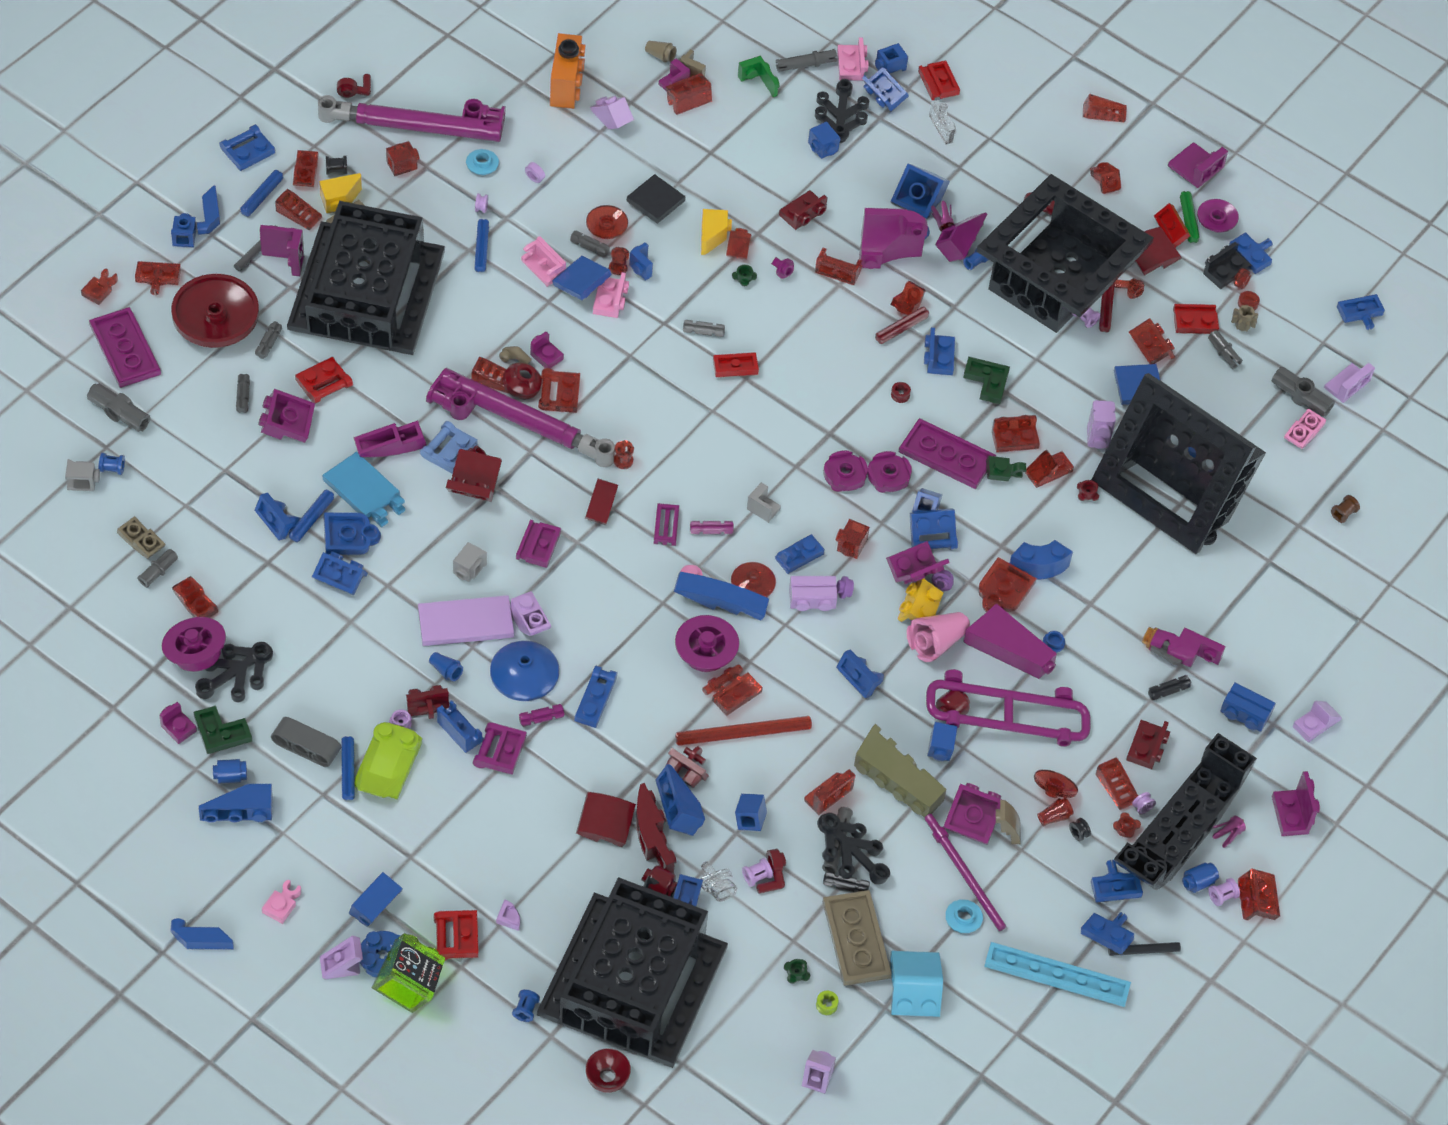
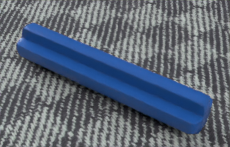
M274 170L240 207L241 214L249 217L283 180V173Z
M487 219L478 220L475 252L476 272H484L486 270L489 221Z
M326 489L320 494L289 532L291 540L299 542L334 500L333 492Z
M344 736L341 739L342 798L344 800H353L355 798L354 738L352 736Z

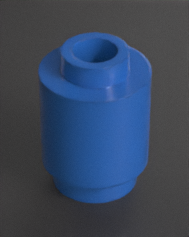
M240 759L217 760V765H213V779H218V784L241 783V780H247L246 761H240Z
M1204 862L1186 870L1183 874L1182 882L1187 890L1196 893L1215 884L1216 880L1219 879V872L1213 863L1207 864Z

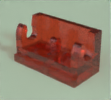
M702 73L666 86L669 106L673 104V110L676 115L712 102L711 83Z
M823 247L816 259L815 273L855 285L863 265L861 264L863 260L858 259L856 265L827 256V248Z

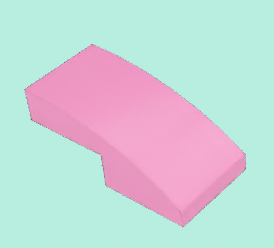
M1308 408L1299 421H1295L1284 438L1303 449L1325 425L1326 419Z

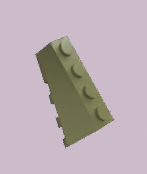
M875 724L858 749L854 766L861 774L873 779L879 787L885 788L892 793L895 799L903 801L911 807L914 813L922 815L924 818L928 814H932L944 802L947 789L925 769L919 770L914 759L909 754L903 755L895 747L897 743L891 737L888 740L879 733L882 729Z

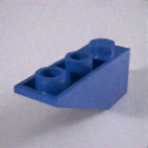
M246 784L199 805L200 821L240 822L253 820L255 822H263L265 820H272V784Z

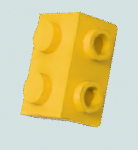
M924 578L915 583H910L906 589L907 595L905 600L899 607L898 620L902 622L908 618L914 620L916 618L935 616L944 592Z

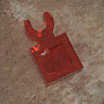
M107 268L101 272L100 279L93 277L83 287L81 295L100 305L112 292L111 286L117 283V274L115 273L112 277H108L109 271Z

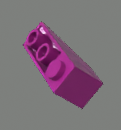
M986 212L971 216L942 230L935 245L949 262L962 260L968 255L972 243H974L979 230L984 225L983 222L988 215Z

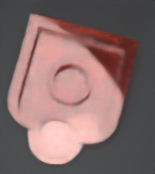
M998 557L979 583L978 592L983 599L982 607L984 611L987 612L996 604L1006 612L1015 611L1035 585L1036 578Z

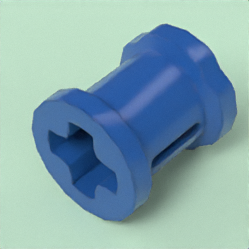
M101 453L98 465L100 472L111 471L122 475L125 467V456L120 455L117 457Z
M524 989L519 991L518 997L520 999L517 1007L513 1009L512 1015L520 1021L530 1022L534 1018L533 1011L535 1005L540 1001V996L531 990Z

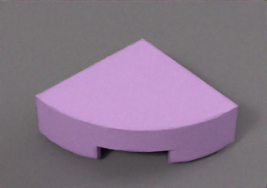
M504 900L496 923L519 931V913L511 902Z

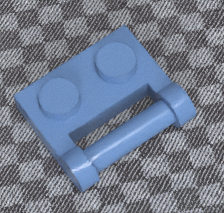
M445 421L441 426L440 432L428 446H424L420 450V454L424 459L453 474L459 449L468 450L477 446L478 439L457 429L451 422ZM448 435L453 437L439 454L434 452Z

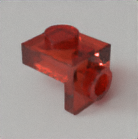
M1102 162L1096 167L1090 168L1091 176L1100 181L1103 194L1121 189L1119 169L1108 162Z
M736 228L735 231L730 230L726 256L747 260L752 238L748 230Z
M908 281L903 292L893 297L890 305L895 307L898 312L909 315L920 307L926 290Z

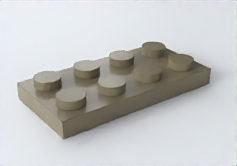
M870 890L823 897L822 902L843 986L891 979V970Z

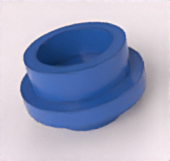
M1050 631L1043 638V642L1056 653L1062 651L1065 647V638L1058 631Z

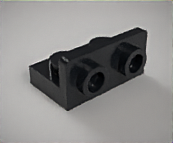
M1237 242L1224 246L1219 253L1209 256L1205 261L1203 274L1219 289L1224 288L1251 268V264L1237 252L1239 245Z

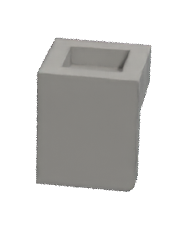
M761 482L748 496L747 510L769 523L779 512L781 506L767 497L768 486Z

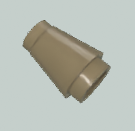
M649 40L645 46L646 52L663 62H671L676 56L677 49L672 43Z

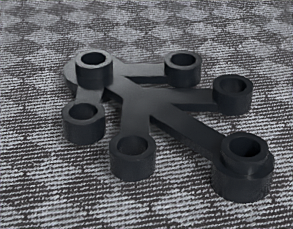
M841 79L836 85V94L839 96L838 108L829 101V94L827 92H819L816 102L823 107L820 106L815 109V118L823 123L828 122L840 137V143L846 141L849 137V131L860 125H865L868 119L867 113L861 111L869 108L870 101L865 96L859 97L855 105L846 109L847 97L852 94L853 88L852 83L848 79ZM827 110L837 119L836 123L827 116ZM854 114H856V117H855L854 120H852V121H850V122H848V123H846V124L844 125L845 120H846L847 118H849V117L853 116Z
M257 642L252 648L225 644L222 648V655L225 659H218L215 664L205 670L208 672L215 671L217 668L228 670L212 680L202 678L195 684L197 696L202 699H209L213 696L216 688L236 676L234 688L231 690V698L234 702H242L245 699L244 683L247 668L255 664L254 675L250 677V687L254 690L263 688L264 679L262 675L264 664L272 659L273 649L266 642ZM227 650L233 651L231 653H226ZM236 655L246 657L242 661L230 660L233 659ZM256 680L260 681V683L255 684L253 682ZM241 693L240 696H235L234 694Z
M830 812L819 817L817 826L825 834L826 847L822 852V857L826 862H833L837 858L836 838L841 844L842 866L839 869V875L843 879H850L855 873V868L852 865L853 855L869 872L872 883L879 885L886 882L890 877V869L883 863L874 864L860 850H867L872 856H878L883 850V844L879 840L869 841L862 839L867 832L863 824L840 822L839 817ZM843 832L851 833L854 838L847 837Z

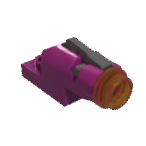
M1149 627L1142 640L1146 648L1159 657L1166 659L1173 665L1181 663L1188 667H1192L1197 656L1219 665L1226 647L1185 627L1179 637L1174 633L1157 627Z

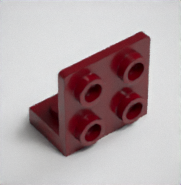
M459 449L452 478L447 480L446 489L448 492L492 502L502 459Z

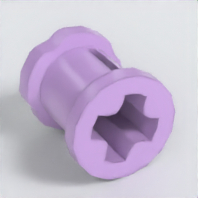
M1089 308L1079 318L1085 322L1087 328H1091L1100 319V313Z
M765 858L760 859L759 863L750 867H742L744 879L750 887L754 886L755 882L773 877L771 866Z
M1228 878L1221 885L1210 886L1209 896L1216 906H1220L1230 898H1238L1240 896V889L1233 878Z

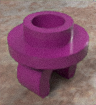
M775 257L771 263L777 268V276L782 279L790 276L794 271V262L789 258L780 260Z

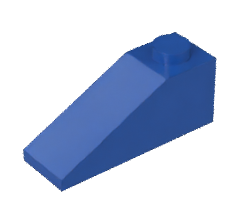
M667 764L655 781L669 829L693 836L705 821L701 804L672 765Z

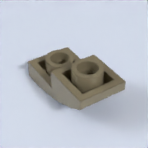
M135 516L117 529V533L133 549L147 559L165 547V543L151 528L147 530Z
M1000 800V809H996V823L1001 824V832L1011 835V844H1020L1021 824L1019 815L1006 800Z

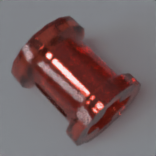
M615 247L612 249V261L608 267L611 273L621 275L622 272H627L626 262L629 259L630 252L626 248Z
M626 440L617 442L614 448L616 453L614 464L620 469H628L633 465L634 459L632 455L634 447L631 442Z

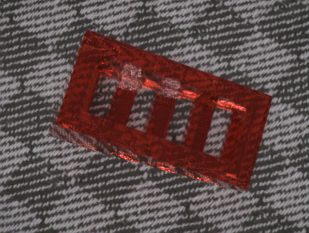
M1089 94L1083 104V117L1125 122L1127 105Z
M286 189L275 201L276 212L308 230L322 218L321 213L289 189ZM308 215H311L308 220H305Z
M479 357L472 369L471 379L487 387L509 393L502 381L506 369L488 359Z
M1115 757L1098 765L1095 775L1118 809L1121 810L1132 805L1138 794L1118 758ZM1114 778H1118V780L1114 782L1111 781ZM1123 785L1124 788L1116 790V788ZM1126 793H1128V794L1130 795V796L1125 797V798H1123V799L1120 798V796H1122V795H1124V794H1126Z

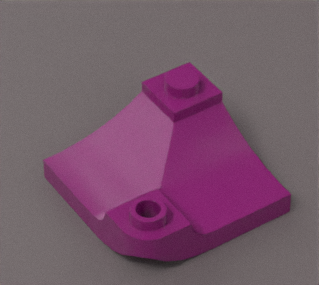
M865 208L859 252L860 268L881 269L882 264L892 260L922 257L924 240L928 231L927 219L914 211L906 209Z

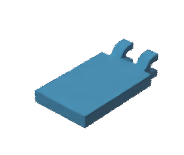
M355 452L322 475L323 481L357 513L366 515L368 519L372 517L380 527L388 523V520L385 518L388 512L383 509L387 505L397 515L405 511V507L402 506L405 500L400 496V491L368 461L360 457L358 452Z

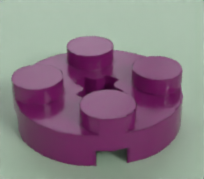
M842 450L834 452L829 456V459L824 464L823 474L826 482L831 485L832 490L836 492L852 491L864 486L868 466L860 455L857 457L851 451ZM842 468H846L847 471L851 470V472L843 473Z
M884 451L873 457L868 465L867 476L878 492H895L909 485L912 467L904 456L901 458L896 455V452ZM886 469H890V471H894L893 474H887V473H885V472H886Z

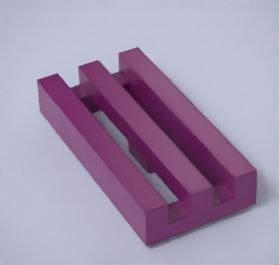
M657 503L654 544L663 542L662 545L671 543V546H676L680 505ZM661 509L666 510L663 536H659ZM670 510H675L672 537H668Z

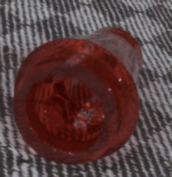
M1058 798L1042 812L1037 813V817L1041 825L1045 826L1070 819L1074 811L1067 798Z

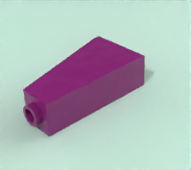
M998 604L994 605L966 629L964 643L1033 677L1040 679L1045 673L1047 675L1050 674L1056 666L1057 653Z

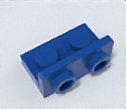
M931 327L930 335L925 336L924 345L925 348H928V352L925 351L924 364L927 365V373L953 376L955 337L935 335V328Z
M332 551L330 555L323 552L312 577L351 595H355L362 577H366L368 574L363 569L364 565L353 560L347 563L343 561V556Z

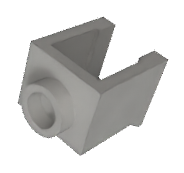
M68 459L65 479L68 480L67 490L94 491L95 482L99 483L100 469H95V464L92 462H73Z
M467 542L453 560V573L459 579L470 582L487 565V552Z

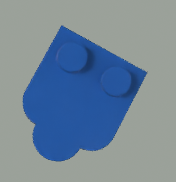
M324 512L326 554H330L332 551L339 555H362L369 551L370 546L376 545L380 541L381 533L375 525L370 524L366 515L362 513Z

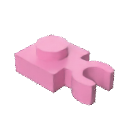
M286 880L283 884L282 893L275 890L262 907V913L283 924L296 906V901L293 899L301 895V886L298 885L295 890L290 891L288 889L291 886V881Z

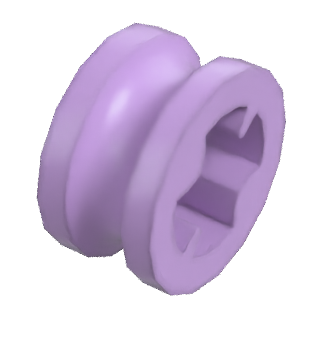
M477 193L475 212L481 210L483 213H486L488 195L481 196V194Z
M1149 792L1140 794L1132 802V805L1137 808L1139 814L1150 811L1156 805V801L1150 799L1151 794Z

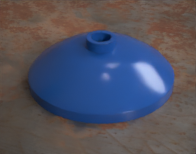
M516 641L505 645L494 655L490 666V676L496 689L504 696L518 701H532L547 695L555 687L559 678V664L555 655L544 645L533 641Z

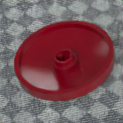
M206 274L188 281L177 291L171 305L172 320L176 330L186 340L203 347H225L243 340L253 331L259 318L258 299L252 288L241 279L226 274Z

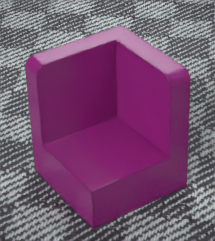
M676 58L670 62V73L660 79L658 85L670 95H673L689 84L690 69Z

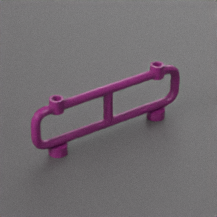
M951 669L944 673V680L931 682L926 691V707L930 715L935 719L946 721V724L958 726L957 728L960 727V724L1056 738L1057 744L1063 747L1069 746L1071 741H1082L1090 734V712L1084 704L1073 700V690L1069 687L1055 689V697L963 683V673L959 670ZM936 690H958L960 692L1004 698V721L962 715L955 710L939 711L935 705ZM1013 700L1077 710L1081 714V731L1071 732L1069 728L1052 729L1013 723Z

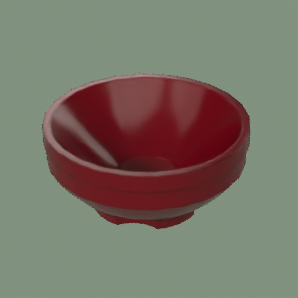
M527 363L511 364L504 372L502 378L507 392L519 399L535 397L542 385V378L538 370ZM520 371L529 372L531 378H523L520 375Z
M606 1048L594 1052L589 1057L585 1073L588 1082L593 1088L601 1092L611 1093L620 1090L626 1085L630 1077L631 1066L623 1053L615 1049ZM604 1071H611L615 1078L611 1082H605L601 1079L600 1075Z

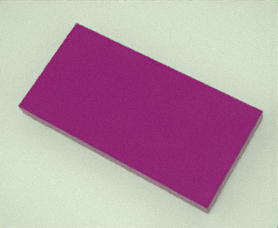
M130 307L89 320V325L119 388L161 375L159 365Z
M920 418L904 439L898 451L974 489L978 487L987 473L986 459L988 456L996 457L995 454Z

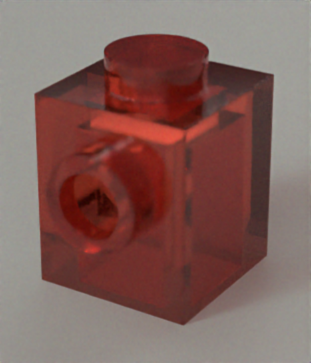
M409 141L386 148V162L394 177L417 170V160L420 159L419 153L416 148L412 147Z
M849 519L845 528H840L835 539L838 542L837 551L845 556L858 559L868 540L870 527Z

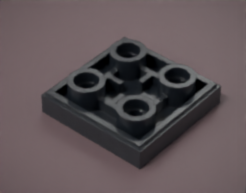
M654 174L630 193L626 201L658 224L685 202L686 196Z

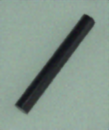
M1180 942L1129 945L1121 955L1180 952L1181 946ZM1108 948L1109 956L1120 955Z

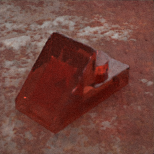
M1045 450L1026 468L1027 471L1025 473L1037 488L1073 472L1074 466L1063 451L1051 455L1048 450Z

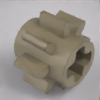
M1242 305L1239 309H1234L1231 323H1235L1237 330L1248 332L1250 327H1256L1259 314L1255 313L1253 307Z

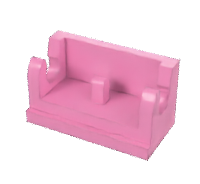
M541 236L523 248L528 253L521 256V261L547 287L553 284L552 280L566 269V262Z

